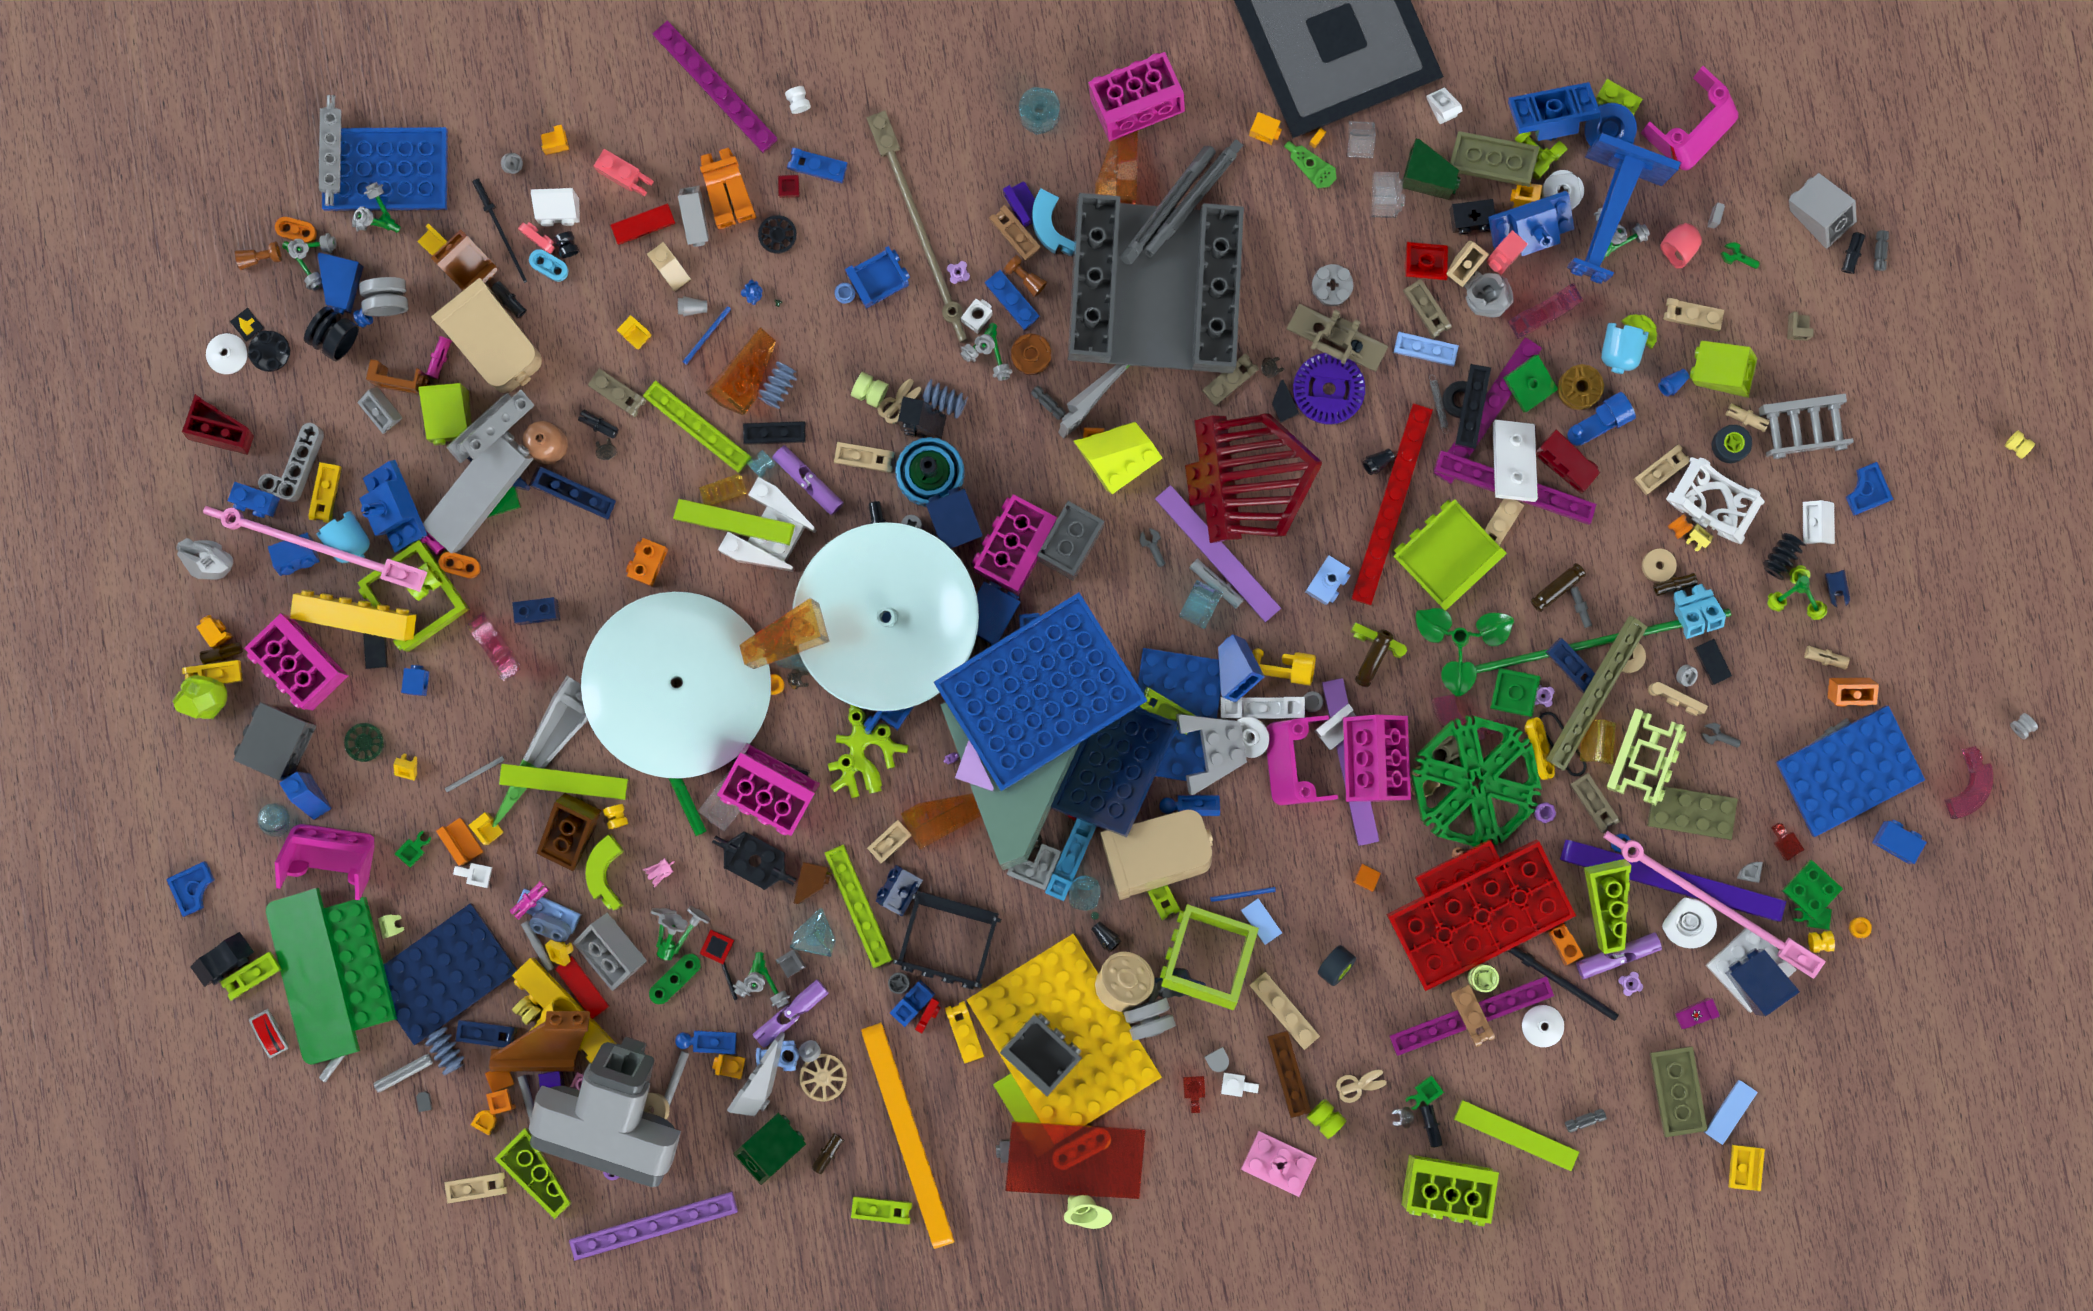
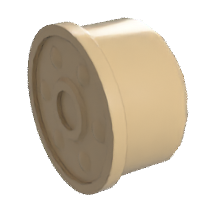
M1115 953L1104 962L1101 971L1096 977V993L1101 1002L1108 1008L1118 1012L1129 1011L1145 1001L1152 993L1154 988L1152 969L1142 957L1134 953Z

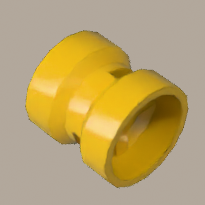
M623 804L603 809L604 816L608 819V830L629 824L628 819L623 813L625 810Z
M1824 931L1822 934L1810 932L1808 934L1810 951L1812 953H1819L1821 950L1826 952L1834 951L1835 940L1832 931Z

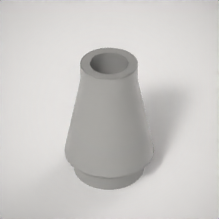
M686 296L678 298V315H683L684 317L707 313V300Z

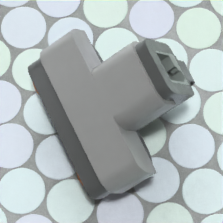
M627 1036L621 1045L609 1042L603 1043L593 1062L589 1063L584 1072L580 1090L567 1086H554L551 1088L541 1086L535 1098L529 1124V1131L532 1134L530 1145L536 1150L645 1186H659L674 1161L681 1131L676 1130L668 1120L644 1111L650 1087L649 1081L655 1061L652 1056L644 1053L646 1043Z

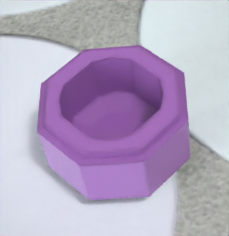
M1547 802L1538 804L1534 811L1536 820L1542 823L1553 821L1556 815L1554 806Z

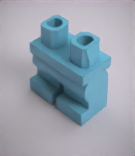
M1699 584L1692 588L1693 595L1687 597L1683 590L1674 593V612L1683 626V633L1686 639L1704 634V629L1706 632H1710L1724 627L1726 615L1713 596L1714 594L1711 589L1706 590L1703 584Z

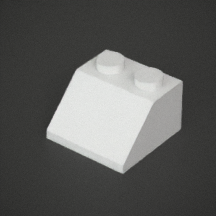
M573 188L531 190L535 219L541 226L549 227L553 226L554 223L572 226L574 223L580 222L579 197Z

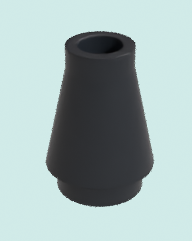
M1388 448L1366 456L1363 466L1369 475L1378 474L1389 462L1395 459V456Z
M1101 921L1096 923L1091 929L1103 949L1109 953L1122 942L1119 939L1120 936L1103 925Z

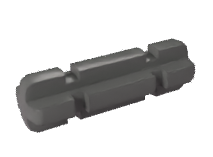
M1880 230L1876 233V240L1878 241L1875 246L1876 262H1874V270L1884 271L1887 266L1885 260L1888 253L1887 240H1889V232Z
M1036 386L1031 391L1032 396L1039 399V402L1050 413L1052 412L1057 420L1064 417L1066 414L1065 410L1061 406L1058 407V403L1047 393H1044L1040 386Z
M1603 1109L1594 1111V1113L1590 1112L1579 1116L1575 1120L1566 1121L1565 1127L1571 1133L1577 1131V1128L1582 1129L1596 1124V1121L1606 1120V1114Z

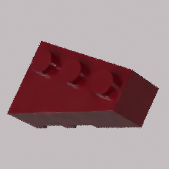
M196 394L194 395L182 429L184 436L190 441L248 455L254 438L249 428L229 415L224 414Z
M1557 429L1536 450V457L1580 494L1600 474L1598 466L1591 460L1586 459Z

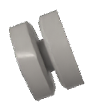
M381 277L365 280L359 284L360 295L366 298L361 302L364 315L376 317L392 316L408 311V299L402 296L407 291L404 279Z
M1166 997L1157 999L1154 1003H1145L1123 1012L1127 1023L1131 1024L1140 1021V1024L1131 1027L1129 1030L1133 1041L1156 1036L1176 1026L1173 1015L1168 1014L1159 1017V1014L1168 1011L1170 1008Z

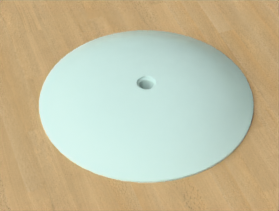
M888 522L873 523L851 529L826 544L806 567L795 592L792 610V627L795 643L804 665L814 679L836 698L859 708L876 711H894L910 708L939 694L940 692L933 682L968 661L976 641L979 623L978 601L972 579L964 564L953 550L937 537L922 529ZM885 612H890L892 616L888 623H884L882 620V615Z
M688 592L658 593L626 605L616 612L598 631L587 651L581 678L582 701L586 716L594 733L609 752L631 768L653 776L664 778L694 777L709 773L726 765L740 754L746 743L750 744L755 738L769 707L771 695L770 668L764 648L757 635L747 622L731 608L712 598ZM675 678L683 682L679 688H673L670 683Z

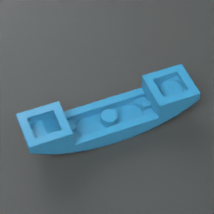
M1080 819L1076 820L1047 886L1046 894L1062 901L1065 900L1097 826Z

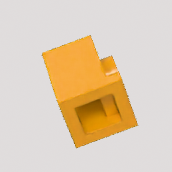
M1532 183L1530 187L1517 185V188L1512 189L1510 201L1514 202L1513 208L1540 200L1542 185Z
M211 615L205 616L200 620L201 624L196 626L212 648L224 644L233 637L231 633L224 631L226 627L221 620H216Z

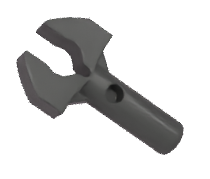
M1149 528L1153 536L1152 543L1145 539L1143 532L1139 542L1142 547L1150 548L1157 566L1162 567L1165 565V561L1157 546V542L1161 537L1159 532Z
M1711 723L1703 726L1711 729L1715 734L1709 736L1701 733L1705 743L1713 745L1714 741L1719 740L1736 748L1741 745L1740 740L1721 733L1719 724Z

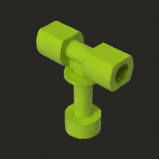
M1531 132L1521 133L1514 139L1519 143L1539 146L1529 137L1532 134ZM1558 141L1550 150L1547 147L1543 150L1539 146L1537 163L1533 172L1535 179L1538 180L1550 168L1549 165L1553 161L1556 162L1567 151L1568 148L1561 141Z

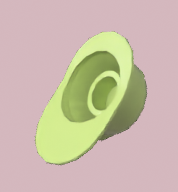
M1090 1196L1068 1197V1211L1064 1214V1220L1067 1223L1097 1229L1111 1222V1212L1106 1208L1097 1206Z

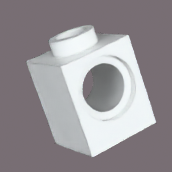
M975 299L961 317V322L978 334L993 315L992 306L983 299L981 301ZM977 310L984 313L980 319H975L972 316Z

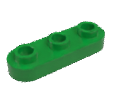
M695 954L684 955L651 987L649 991L651 1001L659 1005L668 1002L700 970V958ZM689 960L693 962L691 969L686 966ZM673 975L678 977L677 983L671 981ZM658 990H661L663 992V996L661 998H658L656 996V992Z

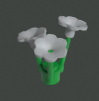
M689 906L687 911L693 917L686 929L688 922L682 919L677 914V911L667 908H652L651 914L659 916L658 924H660L656 955L663 960H672L673 955L678 954L681 945L693 927H696L699 921L709 923L710 918L703 911ZM664 927H667L669 934L663 940ZM676 931L684 932L677 945H675L676 943L672 940L673 935L676 934Z

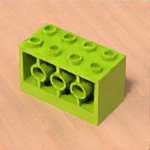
M1409 1154L1401 1205L1412 1215L1422 1216V1212L1430 1215L1431 1218L1443 1219V1216H1447L1451 1221L1464 1223L1465 1219L1477 1226H1485V1223L1491 1224L1499 1172L1493 1168ZM1430 1185L1432 1189L1426 1193L1425 1188ZM1451 1189L1452 1194L1449 1197L1446 1196V1192ZM1470 1193H1472L1473 1198L1468 1200L1467 1196L1470 1195Z

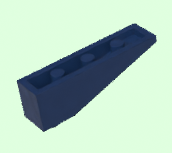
M536 467L528 485L607 520L616 503V500L543 467Z

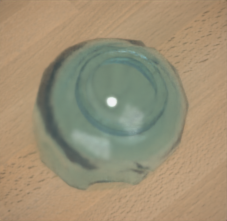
M272 803L263 806L259 811L257 821L259 828L265 835L278 837L282 836L289 829L290 815L284 806Z

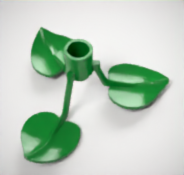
M1440 608L1417 610L1416 623L1423 638L1432 643H1439L1443 640L1444 635L1452 636L1454 645L1458 647L1459 663L1456 661L1448 662L1441 672L1442 682L1455 697H1460L1467 693L1474 685L1477 677L1474 664L1471 662L1463 663L1462 647L1469 643V637L1482 636L1484 643L1489 646L1502 645L1510 635L1514 623L1513 617L1503 613H1488L1481 616L1476 622V627L1480 633L1468 632L1461 627L1448 632L1452 627V619L1447 611Z

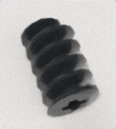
M1789 533L1782 534L1783 540L1777 542L1778 547H1773V553L1768 554L1769 560L1763 562L1765 571L1779 580H1784L1781 572L1789 573L1785 568L1786 565L1794 566L1790 559L1798 560L1795 552L1803 553L1799 546H1806L1799 538Z

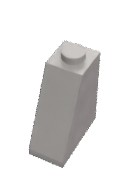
M699 185L682 188L679 190L678 200L688 245L693 244L694 247L705 245V242L709 240L701 187Z

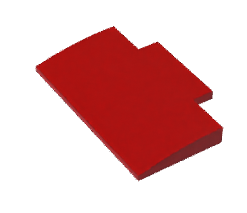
M1489 839L1415 876L1424 896L1386 914L1425 991L1576 916L1537 839L1500 858Z

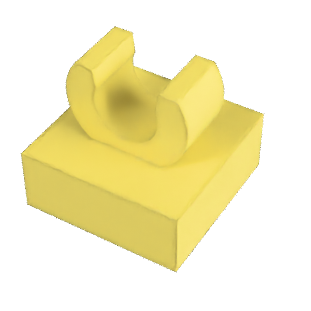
M1697 523L1692 528L1686 543L1689 544L1693 540L1697 541L1698 545L1695 547V551H1699L1702 546L1706 548L1711 543L1713 536Z

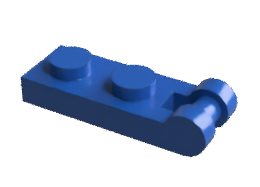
M792 148L791 162H788L787 169L843 184L848 165L847 162ZM800 158L805 159L804 166L798 164Z

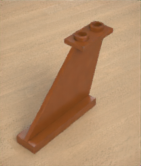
M547 1011L545 1022L506 1047L491 1049L490 1071H575L577 1052L585 1032L588 1031L590 1011Z

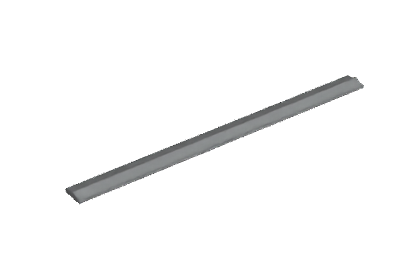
M501 756L446 787V792L504 761V758Z

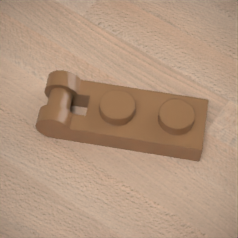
M1005 205L1000 208L996 215L993 214L989 217L990 222L1000 231L1025 262L1041 249L1040 245ZM1006 217L1009 221L1003 225L1001 220Z
M1468 984L1449 993L1475 1047L1481 1046L1482 1042L1486 1040L1491 1041L1495 1039V1035L1470 985ZM1482 1026L1484 1032L1477 1035L1475 1029Z

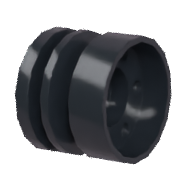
M326 306L319 310L310 321L304 334V342L313 346L316 350L322 349V354L337 362L348 353L355 343L359 333V326L347 318L341 319V314L334 312L332 308Z

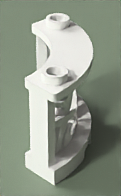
M1691 457L1689 460L1691 464L1674 493L1670 492L1666 500L1681 513H1689L1692 516L1691 520L1702 527L1707 528L1709 525L1713 530L1716 529L1718 531L1717 535L1742 544L1745 539L1744 534L1760 506L1765 502L1760 496L1761 493L1756 489H1747L1729 480L1712 468L1708 460ZM1699 471L1703 473V479H1700L1699 475L1696 476ZM1695 477H1696V483H1697V485H1698L1697 487H1696V485L1693 483ZM1720 489L1728 509H1717L1708 515L1705 513L1706 500L1701 492ZM1742 498L1752 501L1747 513L1737 511V508L1747 506L1741 504L1740 500ZM1695 500H1700L1699 507L1694 505ZM1719 513L1728 514V516H1723V521H1719L1717 518ZM1738 517H1744L1737 528Z

